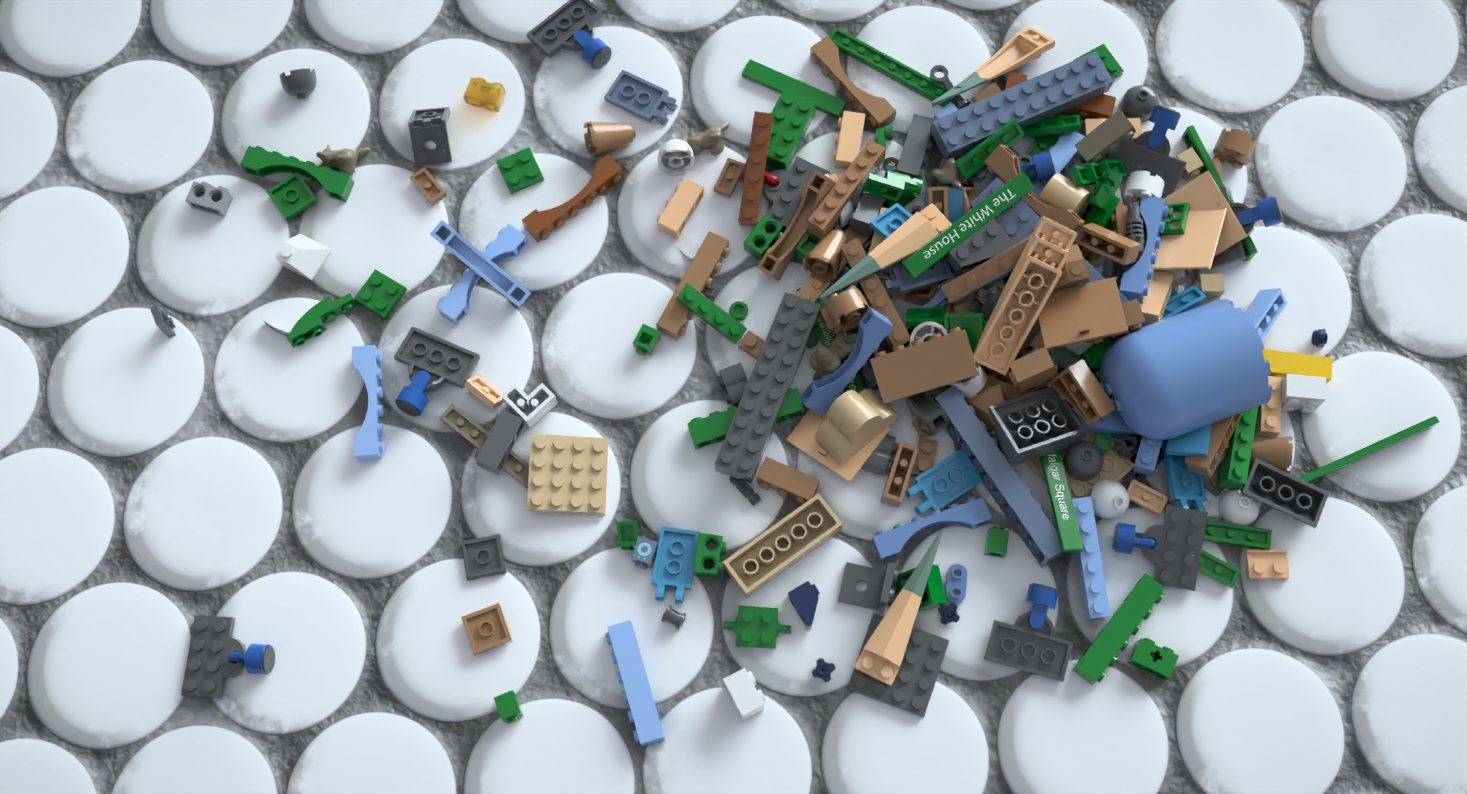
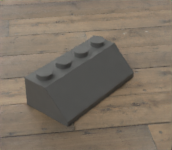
M1257 458L1250 462L1247 484L1241 488V494L1313 528L1317 527L1329 492Z

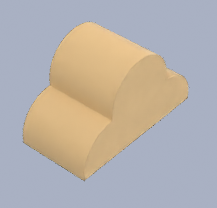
M1060 173L1055 174L1049 180L1039 197L1042 201L1052 206L1072 209L1080 218L1091 207L1087 203L1091 193L1081 186H1075L1074 182Z
M865 389L860 393L850 390L843 393L832 403L827 412V419L821 424L815 434V441L839 466H842L887 427L897 421L899 415L888 404H884L882 398L873 389Z

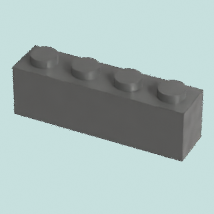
M914 114L896 169L897 173L907 174L911 179L913 177L922 179L924 169H921L922 165L926 166L928 159L926 151L930 152L933 141H930V138H933L930 132V127L935 119Z
M878 168L874 175L884 177L886 171ZM861 189V199L857 198L854 206L856 211L851 212L848 222H851L849 230L871 237L874 230L869 227L870 221L879 216L881 207H884L887 198L862 191Z

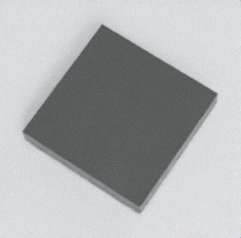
M500 534L461 542L468 581L507 573Z

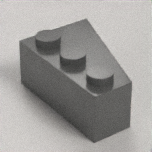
M993 218L949 251L945 259L957 273L975 267L1015 244Z

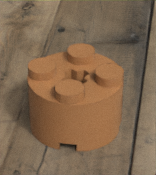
M1226 128L1222 129L1213 149L1214 158H1219L1221 163L1224 161L1232 163L1231 166L1236 169H1242L1243 166L1249 163L1257 141L1255 139L1253 142L1250 139L1251 135L1245 131L1231 128L1230 131H1226Z
M850 286L840 294H832L828 298L829 303L826 307L837 329L843 328L844 331L857 327L859 321L870 309L861 291L856 286Z

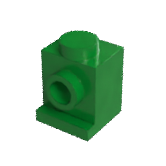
M643 324L633 341V347L636 349L635 352L642 356L646 354L651 356L658 341L661 339L660 331Z

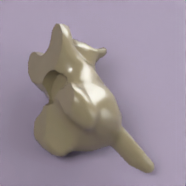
M726 122L718 128H709L698 134L690 130L686 142L692 148L694 156L700 154L703 150H710L711 154L715 156L719 155L724 150L722 132L728 129L730 123Z
M327 145V148L322 152H317L316 156L322 160V163L319 164L320 167L338 168L339 171H345L352 175L355 172L358 157L367 154L371 149L368 147L355 151L346 148L331 150L330 146Z
M953 158L948 159L941 168H936L931 172V176L939 184L945 185L947 188H951L952 185L957 189L962 188L961 183L958 181L959 171L954 165L955 160Z
M843 333L837 334L828 348L822 346L817 349L815 359L819 369L815 372L813 381L820 379L825 372L830 374L840 367L841 361L852 353L855 344L844 340Z

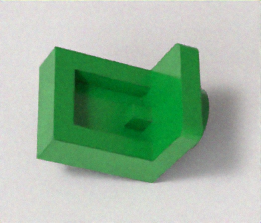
M883 126L876 129L873 141L886 148L885 139L894 138V127Z
M638 520L617 521L618 541L616 542V547H621L622 550L633 549L638 539Z

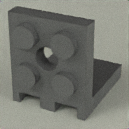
M449 107L413 110L408 126L415 165L452 162L447 122L450 116ZM433 141L436 147L429 149L426 146V142Z
M846 562L838 602L885 612L887 605L891 606L894 596V590L891 589V586L895 587L898 570H895L896 564L888 562L884 571ZM859 581L865 582L867 589L859 591L856 588V583Z

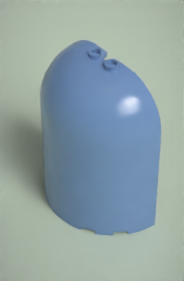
M1218 299L1123 334L1108 346L1100 362V376L1104 384V391L1107 395L1112 394L1115 398L1112 402L1116 407L1115 410L1119 411L1124 422L1132 430L1151 439L1165 440L1178 437L1268 403L1272 394V385L1268 383L1271 369L1269 361L1264 360L1262 350L1265 348L1261 338L1240 307L1235 308L1233 302L1228 299Z

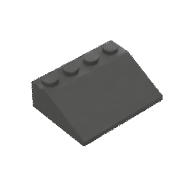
M1047 387L988 408L1002 450L1012 466L1065 449L1081 441L1086 431L1067 400L1063 401L1059 397L1060 394L1053 387Z

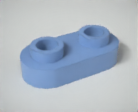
M953 564L947 571L945 595L948 602L960 604L966 596L967 570L961 564ZM954 571H960L961 576H955ZM958 590L959 596H954L952 591Z

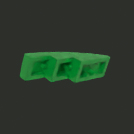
M1105 159L1099 163H1089L1085 166H1074L1069 169L1075 186L1095 185L1097 181L1101 182L1100 176L1105 168L1109 172L1112 170L1116 171L1122 176V179L1128 177L1122 160Z

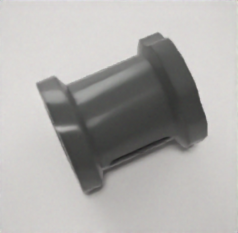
M669 605L661 621H667L679 630L687 614H682L672 609V606Z

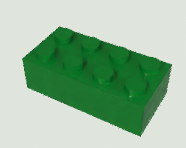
M783 90L772 111L774 121L766 161L767 166L777 170H788L816 114V103Z

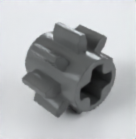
M1122 434L1114 442L1117 446L1114 452L1120 458L1127 457L1129 460L1133 455L1137 454L1138 449L1136 446L1139 442L1132 435L1125 436V434Z

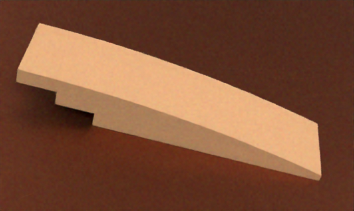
M1044 216L1041 217L973 353L975 362L1006 375L1010 368L1009 363L1014 361L1063 273L1061 269L1070 255L1069 249L1078 233Z

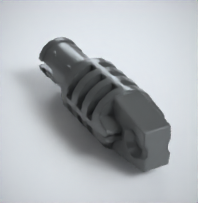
M1132 202L1127 204L1126 238L1141 244L1138 253L1141 254L1143 253L1144 244L1143 221L1139 216V203Z

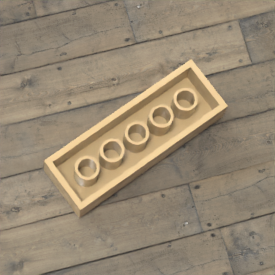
M818 493L723 561V567L744 596L748 598L842 530L843 524Z

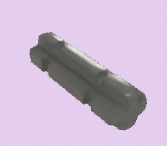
M730 476V482L736 485V488L746 498H749L748 501L752 505L759 503L761 497L754 493V490L747 482Z

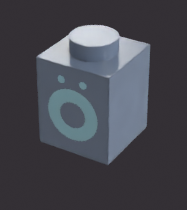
M638 536L631 557L632 563H635L634 566L641 569H646V567L652 568L658 547L656 541Z

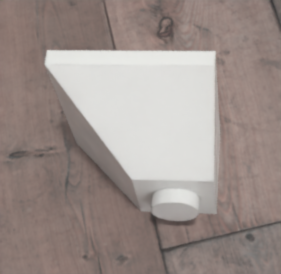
M298 234L286 240L275 257L282 266L312 281L332 250L302 234Z

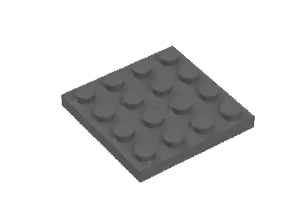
M873 613L857 661L863 648L882 621L883 616ZM913 627L901 666L891 686L854 669L847 690L924 718L949 640Z

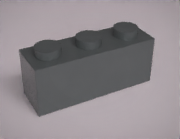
M501 410L500 414L495 416L491 431L486 433L482 448H478L475 454L477 466L499 475L525 425L523 418Z

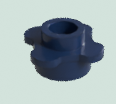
M1314 330L1311 338L1312 344L1316 345L1317 348L1324 347L1328 340L1326 330Z
M955 603L939 606L940 622L943 625H947L948 622L959 621L960 616L957 615V605Z
M820 658L816 662V668L812 670V675L823 679L824 682H828L831 680L830 675L835 670V665L827 663L824 659Z

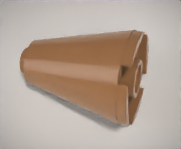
M591 121L584 123V128H587V133H584V139L588 153H592L591 158H597L633 142V138L636 137L635 129L630 124Z
M831 230L805 256L802 265L805 271L808 269L812 273L810 276L822 282H830L832 279L836 280L843 257L840 246L846 244L847 240L844 232L841 230Z
M1286 436L1253 441L1250 462L1257 458L1290 474L1291 471H1288L1287 468L1289 469V466L1292 464L1293 443L1289 442L1293 440V437Z

